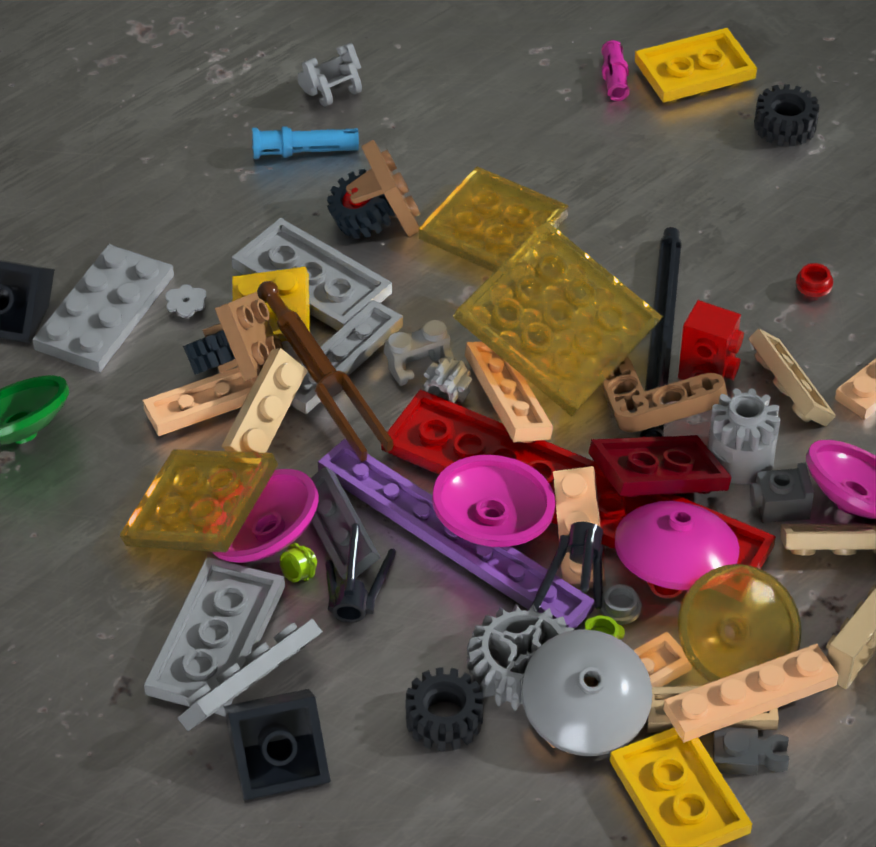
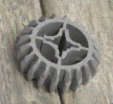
M515 604L512 612L508 613L500 607L496 613V618L485 615L482 625L475 626L472 638H470L467 645V655H469L467 657V669L471 673L472 681L478 682L484 698L495 695L498 707L508 701L511 702V706L516 711L520 704H523L522 681L527 664L533 654L549 639L561 633L573 631L574 628L566 627L564 616L553 619L550 608L543 613H538L534 604L529 610H521Z

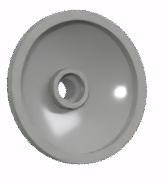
M595 630L568 631L546 641L531 657L522 681L523 706L534 729L554 747L575 755L599 756L624 747L643 728L652 704L650 677L639 656L620 639ZM584 678H595L598 681V686H587Z

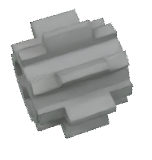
M453 357L443 358L439 364L431 363L423 374L427 380L422 386L424 391L453 403L457 401L462 404L471 391L467 387L472 381L470 377L471 372L466 369L465 363L461 360L459 362L454 360Z

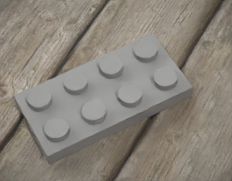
M282 218L278 219L231 257L232 268L244 275L306 267L309 274V314L337 331L372 300L381 303L392 294V282Z
M108 244L33 338L34 350L100 373L174 277L173 265Z
M206 557L144 684L145 695L191 707L186 699L206 684H208L211 690L215 689L220 685L216 678L235 663L241 669L247 666L249 663L245 657L258 647L285 588L284 576ZM231 700L224 706L231 705L233 700ZM224 706L214 714L225 716Z

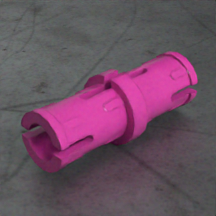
M610 40L604 43L601 48L604 60L602 76L607 82V95L610 96V99L622 101L628 97L630 91L627 83L629 67L624 60L623 46L619 41Z

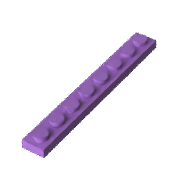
M345 439L318 461V472L323 467H328L334 471L345 490L529 610L548 571L546 568L511 546L487 547L471 543L457 536L446 528L437 517L433 508L431 494L367 454V460L361 462ZM555 576L537 612L543 613L550 608L553 619L564 616L566 627L575 629L594 611L595 600L560 577Z

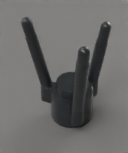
M575 522L570 527L569 535L560 536L558 550L532 603L537 611L545 599L566 553H570L569 558L573 562L582 564L580 590L583 593L589 590L593 563L594 607L596 609L602 608V558L604 547L601 545L603 529L600 526L590 522Z
M354 523L351 527L346 579L341 581L338 587L333 562L327 560L325 563L329 592L328 611L333 612V615L341 621L353 623L363 620L366 614L374 613L375 600L396 555L395 549L388 551L368 593L364 583L355 579L360 526L357 523Z

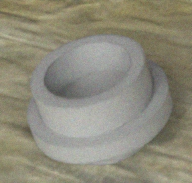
M615 585L603 594L600 612L601 615L614 619L617 624H629L639 617L641 613V600L631 587Z

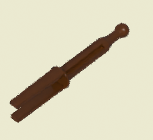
M272 281L261 283L257 290L259 299L268 303L274 312L278 328L316 382L315 392L360 461L367 460V449L332 398L342 390L349 397L387 452L392 450L393 440L345 372L336 371L298 314L289 309L279 296L278 286Z

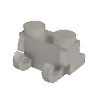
M352 43L338 47L337 52L340 56L333 57L319 65L316 58L302 62L303 70L298 73V83L304 92L311 96L318 94L317 90H320L323 97L319 101L324 107L333 103L329 87L350 79L352 85L348 86L349 91L354 95L362 91V84L357 71L361 66Z
M438 320L429 321L423 328L410 334L396 332L388 340L384 341V354L388 359V369L399 386L407 384L408 380L414 378L412 369L406 371L407 363L427 356L433 362L438 360V363L443 358L447 359L448 357H453L455 360L451 352L450 336L446 332V325Z

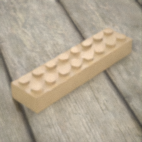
M876 584L869 590L865 602L860 601L852 618L844 620L837 636L832 635L826 645V649H828L826 657L839 675L837 685L844 689L850 686L876 653Z

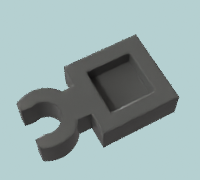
M724 727L713 731V762L720 773L757 775L758 765H765V767L775 772H784L788 770L789 756L776 755L774 751H787L789 737L776 734L769 736L766 740L758 739V729Z

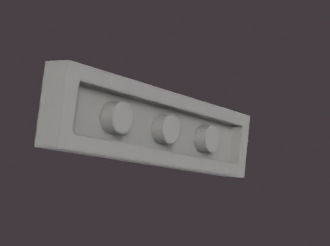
M372 300L321 346V349L336 371L345 372L349 376L384 344L385 340H388L392 334L403 327V316ZM308 371L291 403V406L305 414L309 413L321 402L315 392L317 384Z
M313 618L300 628L293 622L274 637L277 642L275 646L270 648L265 642L246 656L245 659L249 664L243 669L235 663L216 678L220 685L215 689L211 690L208 684H206L188 697L186 701L191 707L178 717L179 721L187 731H190L307 646L322 633V630Z

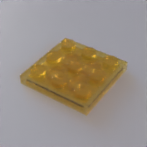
M476 166L419 227V239L512 280L568 217L569 205Z
M173 449L123 528L120 537L124 544L130 547L227 553L278 463L272 453Z

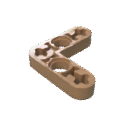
M618 354L611 355L602 359L597 365L601 386L618 427L624 432H639L712 410L714 404H719L720 395H727L725 380L716 373L701 374L644 392L629 357ZM677 401L672 404H666L668 402ZM635 409V412L630 413L628 410Z

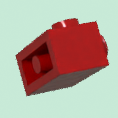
M697 300L683 324L678 371L679 379L685 380L706 373L721 375L725 380V384L728 379H735L741 359L737 358L736 354L744 338V332L739 330L740 313Z

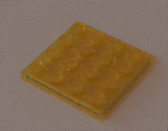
M545 221L453 315V318L570 416H573L663 317L548 221Z

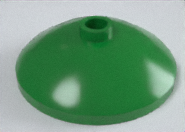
M56 375L38 376L0 389V445L14 442L16 444L29 442L37 436V432L45 428L64 406L70 391L63 377Z

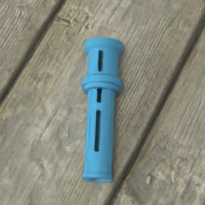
M282 126L281 130L259 131L257 127L252 128L253 159H259L261 155H282L283 158H289V156H292V153L359 151L358 128L291 131V128Z

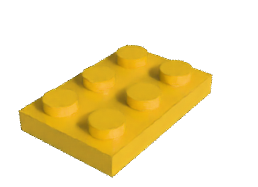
M728 28L635 51V63L663 103L756 79L757 67Z
M671 728L611 751V765L660 847H718L751 834L752 822L698 737L683 743L675 728Z

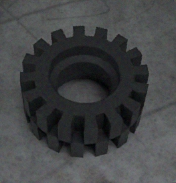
M784 84L783 89H780L778 85L772 86V92L768 88L765 89L763 95L760 94L756 103L755 131L759 130L758 135L761 138L767 136L766 141L769 143L777 140L778 146H783L784 142H789V147L796 146L797 140L800 144L806 143L807 138L811 140L814 133H816L820 108L819 104H817L818 99L816 96L811 97V92L808 90L802 93V87L796 86L794 90L790 89V84Z
M443 667L436 668L435 676H432L429 670L423 672L422 681L416 677L412 681V689H407L405 700L407 728L409 732L413 731V738L419 742L424 737V747L431 749L433 743H438V751H446V744H452L453 750L460 749L461 740L466 745L470 744L473 741V734L478 736L481 731V724H483L484 697L483 692H480L478 682L474 681L471 683V675L466 672L459 678L458 669L451 668L450 675L444 674ZM446 701L458 705L461 711L453 716L441 717L430 713L428 708L434 703Z

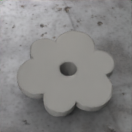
M185 284L179 289L167 291L165 295L168 302L167 310L169 312H177L183 318L191 317L196 311H202L206 307L207 293L202 288H193L191 285Z

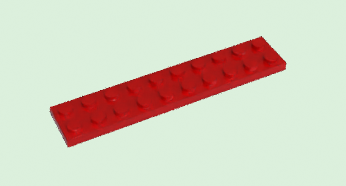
M421 389L387 431L393 440L392 450L387 452L381 444L382 451L436 474H440L450 464L470 456L498 455L516 459L542 474L550 484L554 496L553 471L593 466L596 475L600 527L603 529L602 544L615 549V536L619 523L628 513L639 507L654 502L678 501L707 509L721 518L732 529L739 543V557L733 573L724 581L707 589L737 602L742 601L775 546V535L678 495L665 496L654 494L640 495L635 498L620 496L593 460L545 440H537L530 443L513 442L503 423ZM555 500V510L551 523L558 525Z

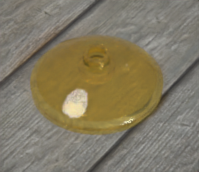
M743 564L725 565L702 575L686 592L678 614V634L683 652L692 667L710 683L798 651L800 648L801 621L793 598L775 577L753 566ZM726 626H730L734 630L735 637L733 640L725 635Z

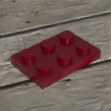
M698 435L591 439L588 451L591 458L620 496L629 498L654 494L672 496L676 493L696 492L708 494L714 491H728L732 479Z

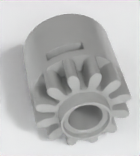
M737 388L733 389L732 399L725 394H721L719 404L712 406L707 447L732 477L730 483L733 484L756 483L757 472L771 471L774 466L781 420L778 417L779 406H769L770 396L766 394L759 397L756 395V390L752 388L749 389L748 393H741Z

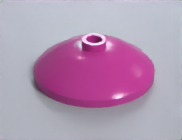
M819 440L811 444L806 453V462L811 476L823 493L840 510L847 514L876 519V456L854 445L835 440Z
M476 455L463 458L446 467L437 477L433 487V508L442 524L464 540L482 546L510 547L531 541L548 528L554 515L555 496L548 481L531 466L509 457Z
M294 469L272 470L248 479L230 491L210 514L204 533L206 544L219 559L236 563L259 561L282 551L300 537L313 519L319 499L318 490L314 482L307 474Z
M661 501L639 507L628 513L621 520L615 536L617 555L632 573L649 583L669 589L698 590L714 586L724 581L733 573L739 557V543L732 529L709 510L685 502Z

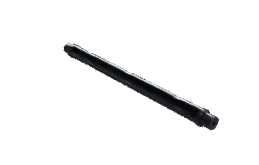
M668 227L664 230L663 238H661L659 244L645 391L668 385L682 245L679 239L680 232L674 227ZM664 424L642 430L640 437L664 436Z

